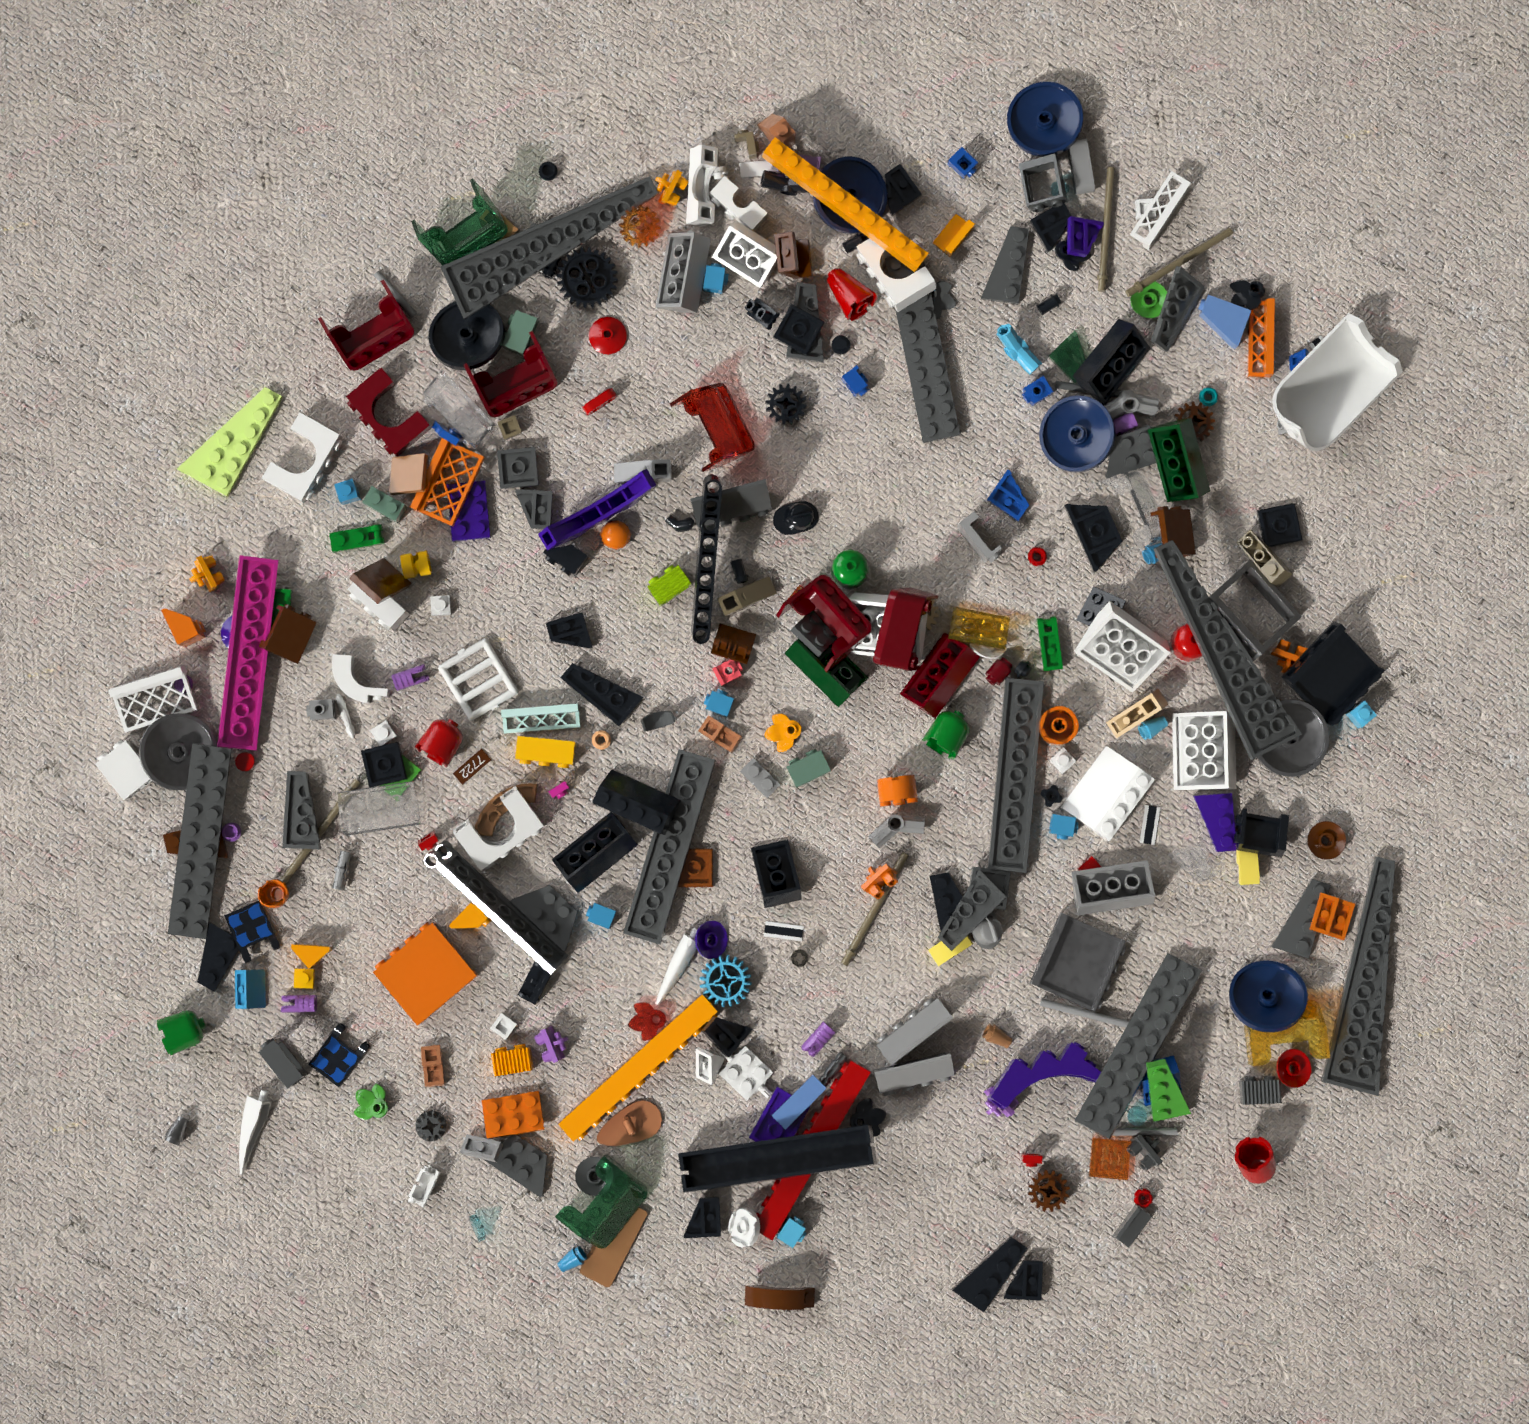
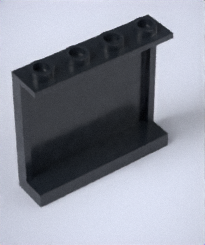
M1335 621L1324 630L1282 675L1283 680L1304 702L1317 709L1323 716L1326 724L1331 726L1338 724L1342 720V716L1355 706V702L1368 692V688L1377 682L1385 671L1383 668L1378 667L1345 632L1346 628L1341 623Z

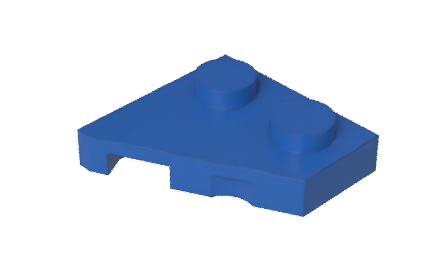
M436 420L433 423L432 428L435 429V432L453 445L463 446L466 442V439L462 437L464 434L457 429H449Z
M1007 470L987 501L1016 521H1019L1029 507V504L1023 496L1020 487L1015 482L1011 471Z

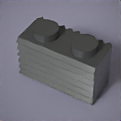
M1275 1075L1263 1076L1264 1079L1256 1080V1076L1244 1077V1080H1239L1240 1103L1242 1105L1282 1103L1281 1080L1275 1079Z

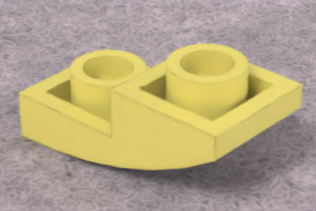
M1236 850V862L1239 865V884H1260L1258 854Z
M967 936L953 951L942 941L928 951L937 965L940 966L973 945L969 936Z

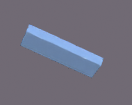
M812 1075L772 1114V1117L786 1129L827 1088Z

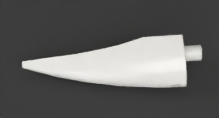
M693 927L690 935L684 933L661 984L655 1003L656 1006H659L693 958L697 950L695 944L697 928Z
M261 1090L259 1097L247 1095L240 1134L239 1164L241 1175L244 1174L253 1147L268 1118L272 1101L266 1100L269 1092L266 1090Z

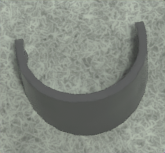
M659 711L644 716L640 721L643 731L646 732L675 723V718L671 711Z

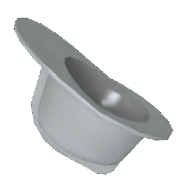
M994 911L972 931L977 945L984 949L994 948L1001 939L1002 925L997 920Z

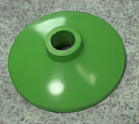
M1153 282L1143 288L1142 292H1137L1130 297L1131 306L1141 317L1156 318L1160 315L1167 291L1161 284ZM1145 299H1151L1152 303L1147 304Z

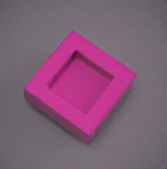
M564 781L548 792L552 798L557 797L560 799L568 794L567 790L570 787Z

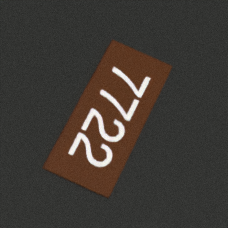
M481 748L459 767L453 775L463 785L490 762L491 759Z

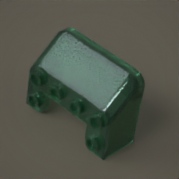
M604 1155L595 1167L597 1176L606 1184L583 1214L573 1206H565L555 1216L556 1219L577 1236L600 1249L606 1248L611 1244L648 1196L647 1187L609 1155Z

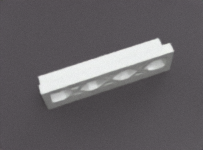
M1172 171L1170 172L1130 233V236L1143 243V248L1148 251L1151 249L1189 191L1191 182ZM1172 178L1181 183L1178 189L1170 190L1169 182ZM1169 195L1170 202L1167 205L1160 206L1159 197ZM1158 210V220L1149 222L1148 214ZM1148 226L1149 234L1146 238L1137 234L1140 227Z

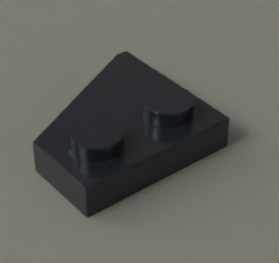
M901 164L884 175L891 216L922 196V193Z
M583 612L546 623L551 642L589 649L593 648Z
M702 1197L699 1199L684 1233V1238L721 1237L719 1197Z
M1023 1260L1006 1289L1003 1298L1041 1301L1043 1261Z

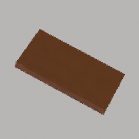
M385 558L353 573L350 577V580L377 604L404 591L412 584Z

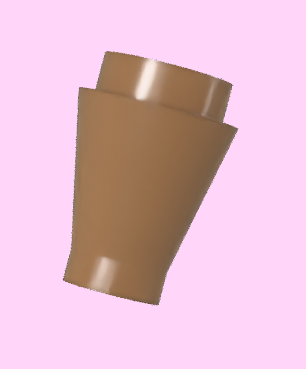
M988 1024L982 1035L986 1042L1008 1048L1012 1042V1038L995 1024Z

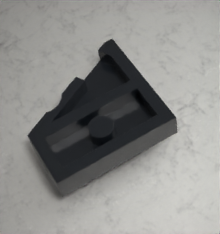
M1065 203L1059 207H1052L1030 220L1047 253L1052 250L1067 227L1068 218L1072 216Z
M713 1016L701 1031L726 1057H730L753 1029Z

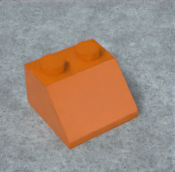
M165 608L161 610L177 645L187 647L206 638L204 635L206 630L201 621L199 622L191 617Z

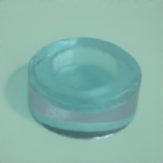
M1133 1106L1127 1112V1119L1131 1124L1140 1126L1145 1123L1147 1113L1142 1107Z

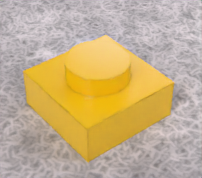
M295 968L294 988L313 989L315 969Z

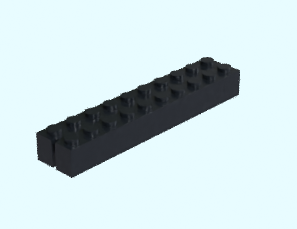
M872 1125L678 1153L680 1171L689 1172V1175H681L683 1192L690 1193L877 1165L875 1147L871 1146V1143H874Z

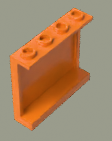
M435 922L431 924L425 923L419 929L421 932L417 936L411 935L404 941L406 945L401 949L399 947L394 949L390 953L391 957L386 962L383 959L375 965L376 970L373 972L417 1026L478 976L475 970H472L437 928Z

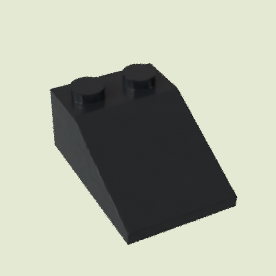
M783 840L752 847L751 853L764 908L802 900L801 888L789 841Z

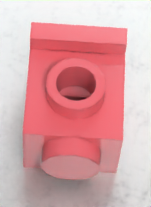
M728 660L712 668L721 687L741 677L740 672L743 671L741 664L734 660ZM728 667L733 670L729 675L725 673V669Z

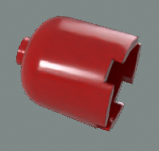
M1188 623L1178 627L1173 632L1170 640L1174 655L1180 660L1187 662L1202 658V653Z
M437 719L430 724L415 748L419 752L423 750L428 753L427 757L447 768L462 744L463 735L457 728L458 724L451 719L448 721Z
M1246 1137L1235 1147V1162L1243 1177L1254 1184L1269 1181L1275 1175L1277 1168L1270 1143L1262 1137Z

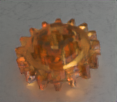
M639 205L638 209L632 206L631 212L625 211L626 217L621 216L624 222L619 224L623 228L620 234L625 235L623 239L626 242L629 241L631 246L636 243V246L640 248L643 243L647 247L649 240L653 243L655 242L653 236H659L656 230L661 229V227L656 223L660 222V219L654 218L656 212H650L651 209L649 207H646L644 210L642 205ZM645 215L650 218L651 223L646 221ZM642 223L644 226H643V227H639V230H638L636 227H637V226H640V224ZM629 230L634 231L635 238L630 235Z

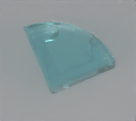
M477 1215L469 1216L471 1226L478 1241L485 1240L483 1224Z

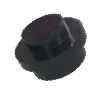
M544 162L540 165L539 175L543 180L551 181L556 178L558 170L554 163Z
M842 335L835 337L831 344L832 350L839 355L846 354L850 349L849 339Z
M1022 660L1017 665L1014 672L1018 678L1026 677L1032 669L1030 667L1031 662Z

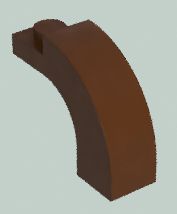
M764 1285L745 1286L746 1306L777 1310H804V1308L814 1307V1287L778 1288Z

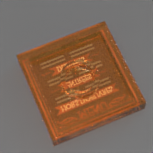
M1092 1137L1089 1177L1128 1180L1130 1153L1126 1149L1131 1141Z

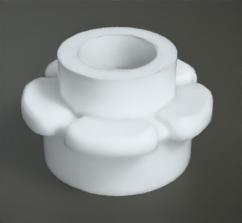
M726 166L716 167L711 175L714 177V180H720L728 174Z

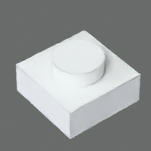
M1153 198L1135 200L1136 220H1140ZM1156 211L1150 212L1148 218L1155 219Z
M450 595L430 596L431 616L451 615Z
M387 720L370 730L380 746L397 737Z
M1064 747L1049 759L1061 774L1076 762Z
M501 1013L490 1029L506 1040L517 1026V1023Z

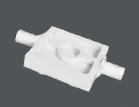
M746 1045L739 1053L730 1057H726L720 1052L728 1062L719 1075L746 1101L758 1091L766 1098L773 1093L765 1086L766 1080L772 1075L773 1071Z

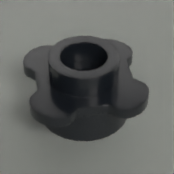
M1052 785L1047 790L1043 789L1040 793L1044 797L1045 806L1051 807L1056 802L1061 803L1063 800L1056 785Z

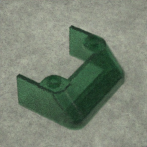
M473 178L470 182L476 196L472 199V206L476 211L454 227L445 231L440 226H432L425 231L415 219L411 221L417 239L442 266L492 245L507 234L508 228L490 197Z

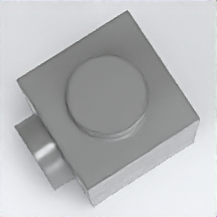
M335 700L309 701V705L306 706L307 717H310L312 721L336 719Z

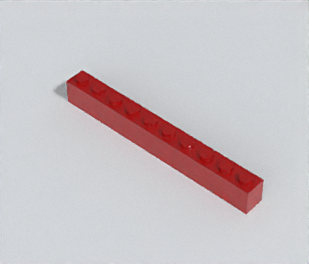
M851 1059L848 1063L845 1061L840 1069L842 1074L839 1080L834 1079L830 1086V1089H832L830 1095L824 1096L820 1103L823 1106L819 1113H814L810 1120L813 1123L809 1130L806 1128L803 1134L838 1129L871 1072ZM811 1174L775 1180L771 1187L774 1191L770 1197L766 1196L761 1206L764 1208L761 1213H756L760 1223V1234L773 1241Z

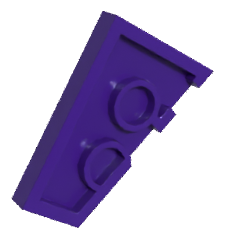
M1232 793L1193 796L1216 852L1236 851Z

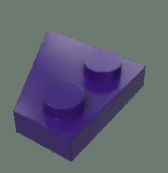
M1070 216L1067 222V254L1086 257L1092 248V244L1097 239V234L1103 227L1104 222Z

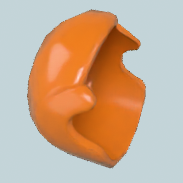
M613 520L607 522L602 527L600 536L604 545L617 550L624 548L629 543L631 533L626 524Z
M278 879L267 880L258 889L260 903L268 908H279L289 898L287 885Z

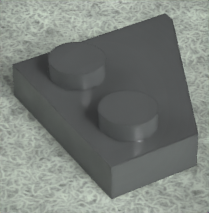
M515 489L531 529L544 530L547 526L551 525L553 492Z

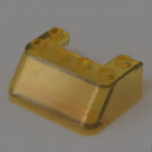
M1307 1000L1306 1010L1301 1019L1286 1030L1261 1032L1244 1024L1247 1060L1251 1066L1267 1064L1271 1059L1270 1045L1308 1041L1309 1052L1314 1058H1330L1326 1023L1320 1005L1314 1000Z

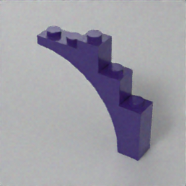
M645 469L598 501L547 526L538 535L547 551L582 536L586 531L605 523L615 514L633 507L641 500V497L657 485L649 471Z
M1071 1042L1066 1045L1058 1059H1056L1057 1056L1051 1051L1043 1050L1038 1053L1030 1067H1027L1028 1063L1020 1058L1018 1060H1011L987 1099L1003 1110L1011 1104L1018 1094L1039 1080L1049 1077L1069 1076L1096 1083L1101 1071L1095 1068L1096 1064L1092 1061L1084 1060L1088 1053L1084 1051L1085 1048L1081 1044Z

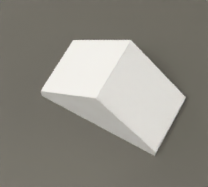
M697 1047L696 1078L713 1085L725 1058L710 1050Z

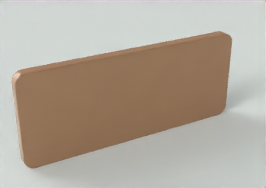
M620 1197L617 1198L587 1255V1259L580 1269V1273L607 1288L610 1287L647 1216V1211Z

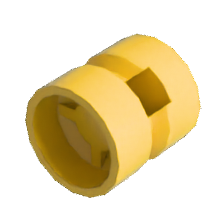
M427 550L416 552L415 555L411 553L400 555L405 579L415 578L417 574L420 576L432 575Z

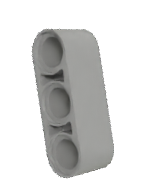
M1087 138L1077 139L1067 149L1075 195L1095 192Z

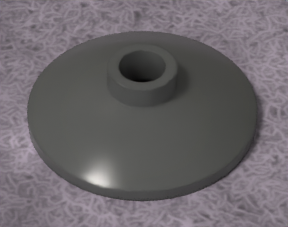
M589 1157L578 1165L575 1180L582 1192L597 1196L609 1190L614 1180V1172L612 1166L605 1159ZM593 1172L598 1173L599 1177L597 1179L592 1178L591 1174Z

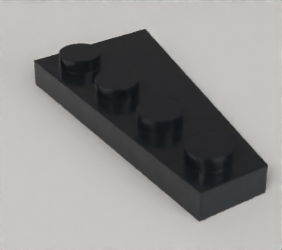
M574 663L560 677L619 727L644 698Z
M1009 1237L951 1290L982 1312H985L1027 1250V1247L1013 1237Z

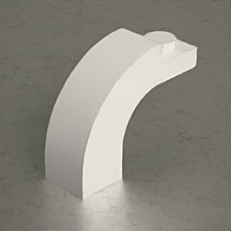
M332 654L334 679L347 696L366 704H370L371 696H373V700L384 701L385 697L390 698L389 689L364 687L357 682L353 671V656Z

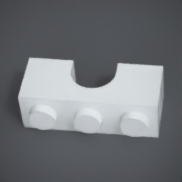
M724 176L711 190V202L717 208L721 206L725 210L726 216L731 220L735 218L739 223L755 232L768 217L767 212L754 201L745 208L737 207L733 200L739 193V188Z

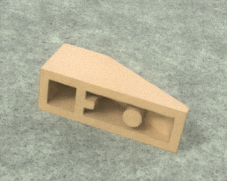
M1156 689L1106 723L1115 737L1118 738L1169 704L1160 690Z

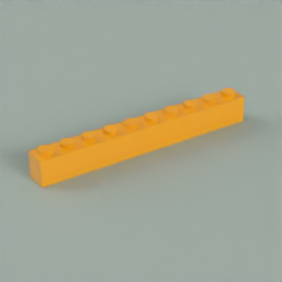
M776 137L764 150L762 158L913 272H916L929 254Z
M703 994L699 996L559 1122L558 1125L573 1142L576 1139L579 1141L588 1134L586 1130L590 1126L595 1128L602 1121L600 1117L605 1113L609 1115L617 1108L615 1104L619 1100L624 1102L631 1095L629 1091L632 1088L638 1089L646 1082L644 1078L648 1074L654 1075L660 1069L658 1065L662 1061L667 1063L673 1058L674 1054L672 1052L677 1048L683 1049L689 1043L687 1039L691 1035L696 1037L701 1032L703 1024L708 1023L713 1016L717 1017L716 1013L718 1010Z

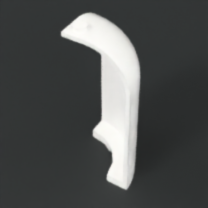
M1348 313L1279 383L1274 392L1272 403L1280 423L1290 437L1309 450L1320 451L1333 444L1403 372L1399 359L1388 353L1382 346L1377 348L1371 341L1373 336L1360 318Z

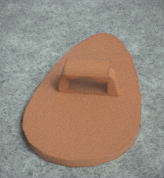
M641 1100L634 1102L605 1123L597 1135V1141L607 1146H619L648 1139L655 1135L661 1127V1112L650 1101Z

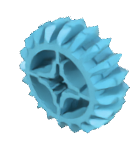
M720 955V962L712 958L714 965L711 966L709 963H706L709 970L702 969L701 972L707 975L706 977H700V980L706 982V984H701L700 988H707L703 995L710 993L711 995L707 1000L711 1001L714 997L716 999L714 1005H717L720 1000L722 1001L721 1007H725V1001H728L729 1007H732L731 1000H735L739 1004L740 1001L737 997L740 996L742 999H745L746 997L742 992H750L749 989L745 988V985L752 984V982L746 981V978H750L751 974H744L749 968H741L744 964L743 961L737 965V957H734L733 962L729 961L730 955L726 956V961H723V957ZM725 965L735 967L740 975H729ZM720 966V978L709 981L712 971ZM723 971L728 979L736 978V980H731V983H729L728 991L724 983L716 984V982H720V979H723ZM742 981L740 990L732 996L731 985L734 982ZM721 986L725 991L726 997L717 995L711 987Z

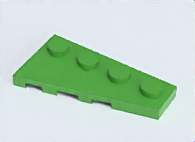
M1166 1059L1147 1062V1077L1153 1121L1191 1114L1190 1108L1174 1079Z

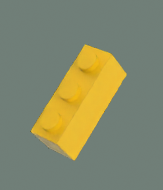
M517 736L515 759L520 760V764L531 765V761L539 762V766L550 767V763L558 764L559 768H569V765H574L576 742Z

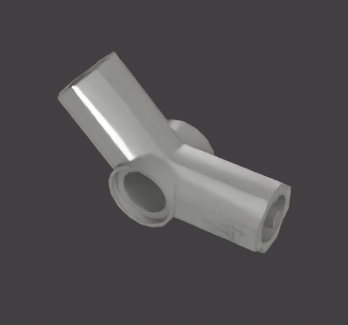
M1125 390L1120 393L1118 398L1104 406L1110 412L1113 420L1125 413L1133 412L1154 416L1158 410L1159 400L1158 398L1135 394L1131 390ZM1133 399L1131 403L1125 404L1127 400Z
M892 815L868 837L880 848L898 832L924 834L925 817ZM892 818L900 820L901 825L898 829H893L890 826Z

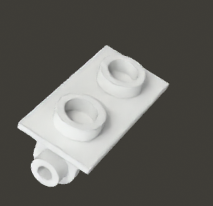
M424 1165L420 1169L421 1171L416 1179L420 1184L419 1186L414 1184L408 1195L410 1197L409 1202L417 1203L423 1208L440 1175V1172L430 1165Z

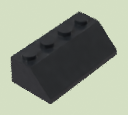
M1118 319L1074 373L1073 378L1085 392L1102 405H1106L1150 350V347L1134 324Z
M611 769L599 785L592 803L657 833L666 835L681 800Z
M610 812L555 856L552 861L568 883L579 893L632 851L638 844L613 812Z

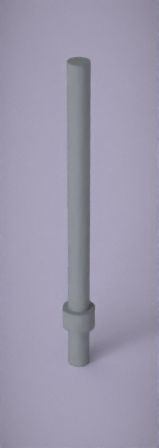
M1041 999L1040 1002L1042 1007L1124 1028L1129 1023L1128 1020L1046 999Z

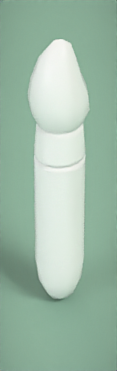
M337 694L336 702L346 726V732L353 739L355 737L354 726L351 723L343 697Z

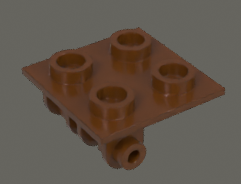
M720 623L710 654L747 664L756 634Z

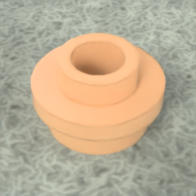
M603 730L595 732L592 736L594 747L600 750L609 747L611 743L610 735ZM601 736L605 738L603 744L598 742V738Z

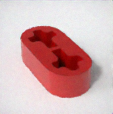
M609 388L590 400L582 408L587 416L613 401L617 394L613 388Z

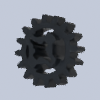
M788 383L786 388L779 384V390L772 388L774 394L768 393L767 396L770 400H766L765 404L770 405V407L766 408V412H771L769 418L775 417L776 424L782 421V425L785 426L786 421H789V424L792 425L794 419L799 422L798 415L804 416L802 409H806L807 405L802 403L806 401V397H800L803 392L802 390L796 392L797 386L791 389ZM784 393L780 399H775L779 394ZM793 394L797 398L798 402L794 401L790 397V395ZM784 401H788L789 406L787 409H784V406L781 405L784 404ZM773 407L780 410L781 416L775 412ZM793 410L796 411L795 414H793L792 416H789V417H788V414H789L791 411H793Z

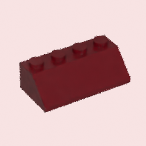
M944 632L922 662L921 669L914 673L900 695L926 714L936 718L980 656L969 646Z

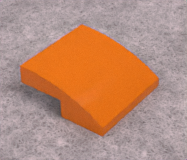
M1320 892L1310 930L1345 940L1355 903Z

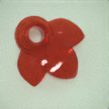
M640 1002L634 1004L637 1015L629 1021L628 1027L635 1031H642L643 1041L653 1039L658 1029L663 1027L666 1022L665 1014L660 1010H654L649 1003ZM654 1016L660 1017L658 1023L653 1022Z

